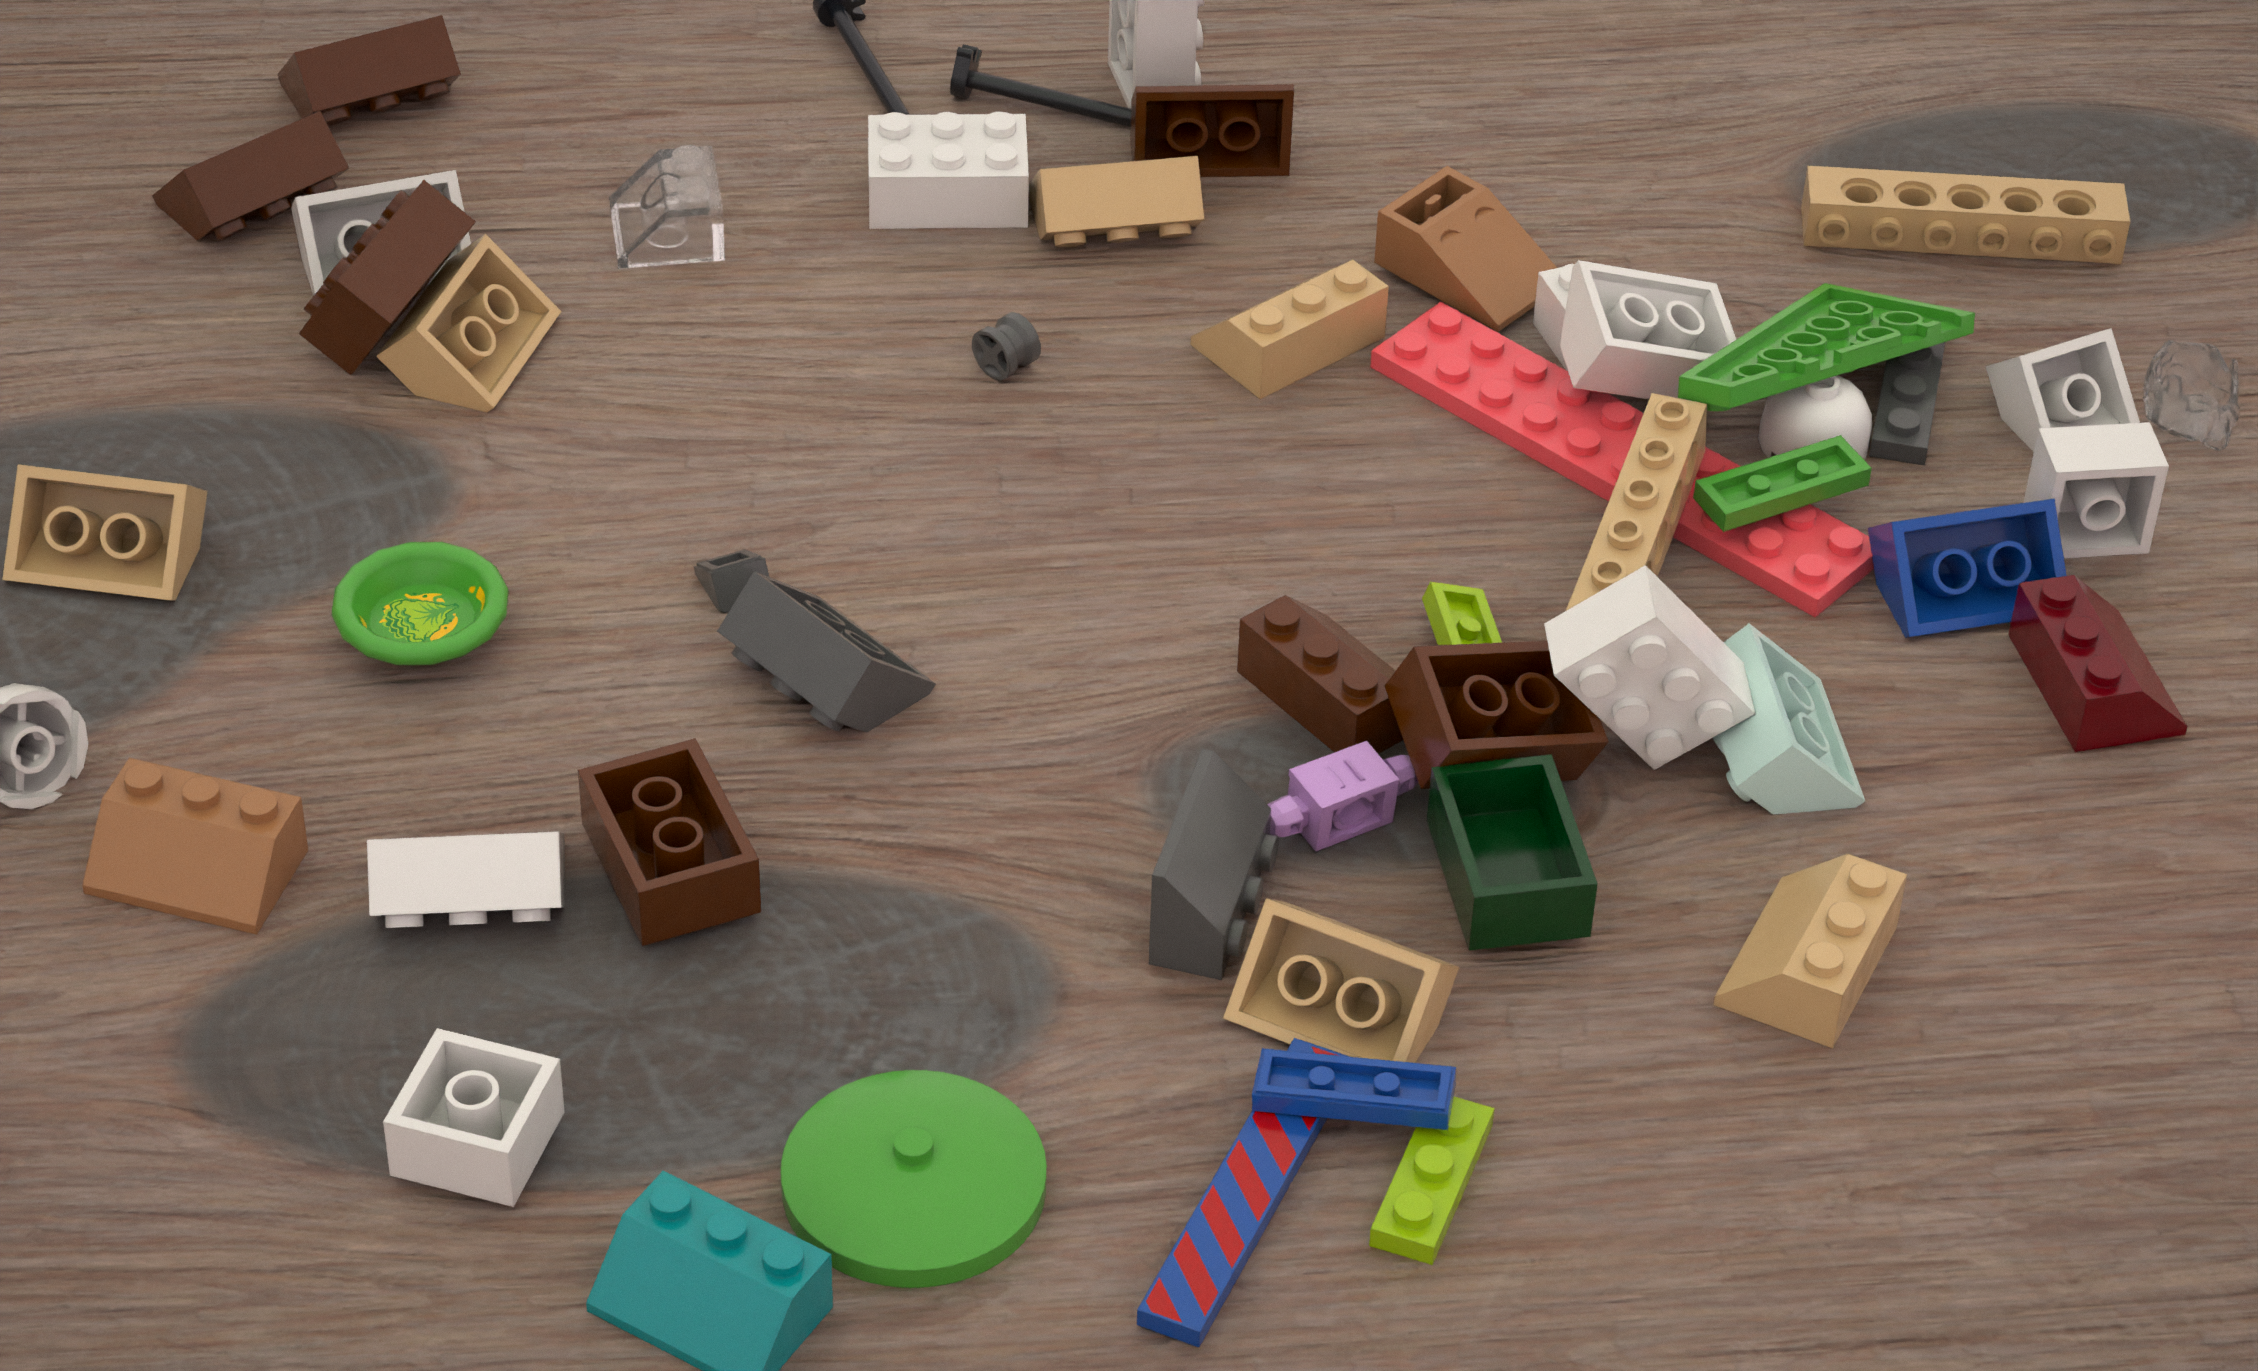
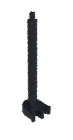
M814 0L813 10L819 21L825 26L837 27L887 112L910 115L854 23L856 20L865 19L866 16L860 6L864 5L866 0Z
M965 44L957 48L950 83V93L952 96L967 99L972 89L1131 127V108L978 72L982 50Z

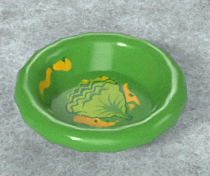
M407 542L378 550L353 565L335 588L331 616L343 640L369 658L394 665H434L463 657L489 641L506 618L509 590L497 567L471 549L445 542Z

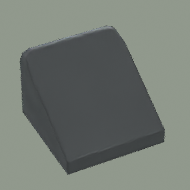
M746 549L698 562L696 566H693L695 575L711 601L720 612L724 613L730 611L754 571L769 577L765 558Z

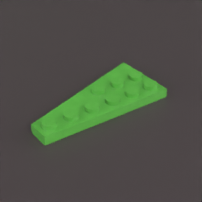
M1824 283L1680 375L1678 398L1707 404L1708 411H1727L1736 406L1973 334L1975 312Z

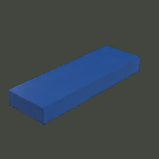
M1262 1048L1252 1091V1111L1448 1130L1456 1086V1067Z

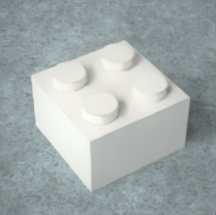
M2150 422L2039 428L2023 503L2055 498L2064 558L2148 554L2169 465Z
M437 1028L383 1121L390 1176L514 1207L564 1114L560 1059Z

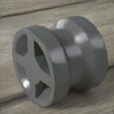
M1010 312L998 319L995 327L987 326L974 334L972 338V351L980 368L991 378L1002 381L1015 373L1017 365L1026 366L1037 360L1041 354V343L1033 325L1019 313Z

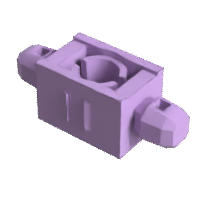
M1367 741L1289 769L1288 795L1267 804L1271 808L1270 834L1277 835L1280 838L1301 833L1315 851H1319L1392 823L1397 796L1413 789L1418 783L1409 755H1397L1382 759Z

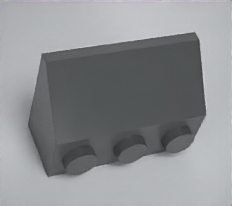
M755 571L717 630L718 633L735 645L732 651V655L757 671L762 672L764 668L774 675L770 682L774 688L796 701H801L802 698H805L814 705L809 714L825 726L840 732L844 725L869 732L928 696L936 683L821 597Z
M1201 749L1152 874L1149 964L1222 980L1230 956L1240 958L1243 952L1248 930V921L1244 920L1246 913L1256 914L1258 911L1264 885V879L1260 875L1262 871L1272 872L1278 852L1279 836L1270 834L1271 808L1211 750Z

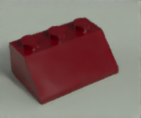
M2075 575L2019 583L2008 636L2074 752L2186 735L2187 724L2120 612Z

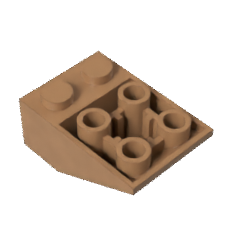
M1445 166L1378 211L1374 263L1497 332L1535 307L1538 272L1557 268L1489 188L1449 166Z

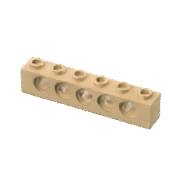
M1807 166L1801 205L1804 246L2121 264L2130 226L2125 185L2121 183Z
M1655 393L1651 394L1566 611L1645 565L1658 577L1705 454L1707 404Z

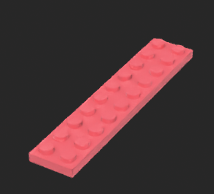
M1443 302L1436 304L1371 351L1370 367L1603 499L1610 500L1644 414L1643 412L1608 393L1573 388L1567 370ZM1705 447L1704 457L1673 535L1674 539L1813 617L1818 616L1874 569L1869 536L1811 504L1723 532L1693 499L1695 481L1741 466Z

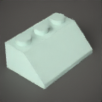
M1748 623L1724 643L1744 662L1755 714L1713 737L1716 745L1725 755L1730 770L1726 773V777L1731 788L1742 800L1749 802L1753 799L1773 815L1857 808L1865 802V798L1821 679Z

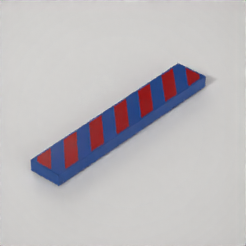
M1297 1038L1293 1039L1287 1051L1347 1056ZM1252 1111L1138 1307V1326L1200 1347L1327 1118Z

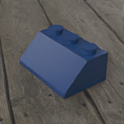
M2055 498L1894 521L1868 528L1876 585L1905 638L2011 622L2019 583L2067 576Z

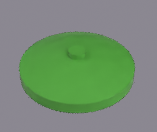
M903 1070L876 1074L846 1084L829 1093L814 1104L797 1122L789 1135L781 1159L782 1203L786 1217L797 1237L830 1253L832 1268L850 1277L882 1286L899 1288H924L951 1284L974 1277L998 1265L1012 1255L1032 1233L1041 1216L1046 1197L1047 1163L1045 1150L1034 1125L1028 1117L1004 1095L982 1083L959 1075L929 1070Z

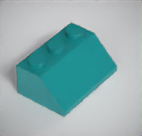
M662 1171L623 1213L587 1299V1312L702 1371H779L833 1308L832 1257L830 1253L672 1174Z

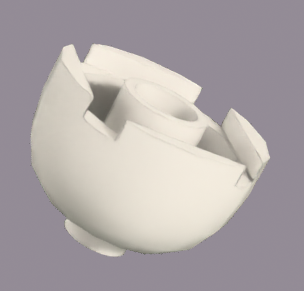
M1837 375L1769 396L1763 410L1758 440L1763 453L1769 458L1771 457V452L1779 455L1841 435L1865 460L1872 431V414L1862 391L1849 380Z
M16 683L0 687V803L11 808L34 809L53 803L63 795L60 792L54 791L63 787L70 776L77 779L84 768L88 749L85 721L78 711L72 709L64 697L45 687Z

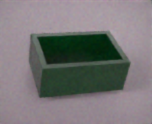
M1552 754L1432 767L1427 823L1468 950L1591 937L1598 883Z

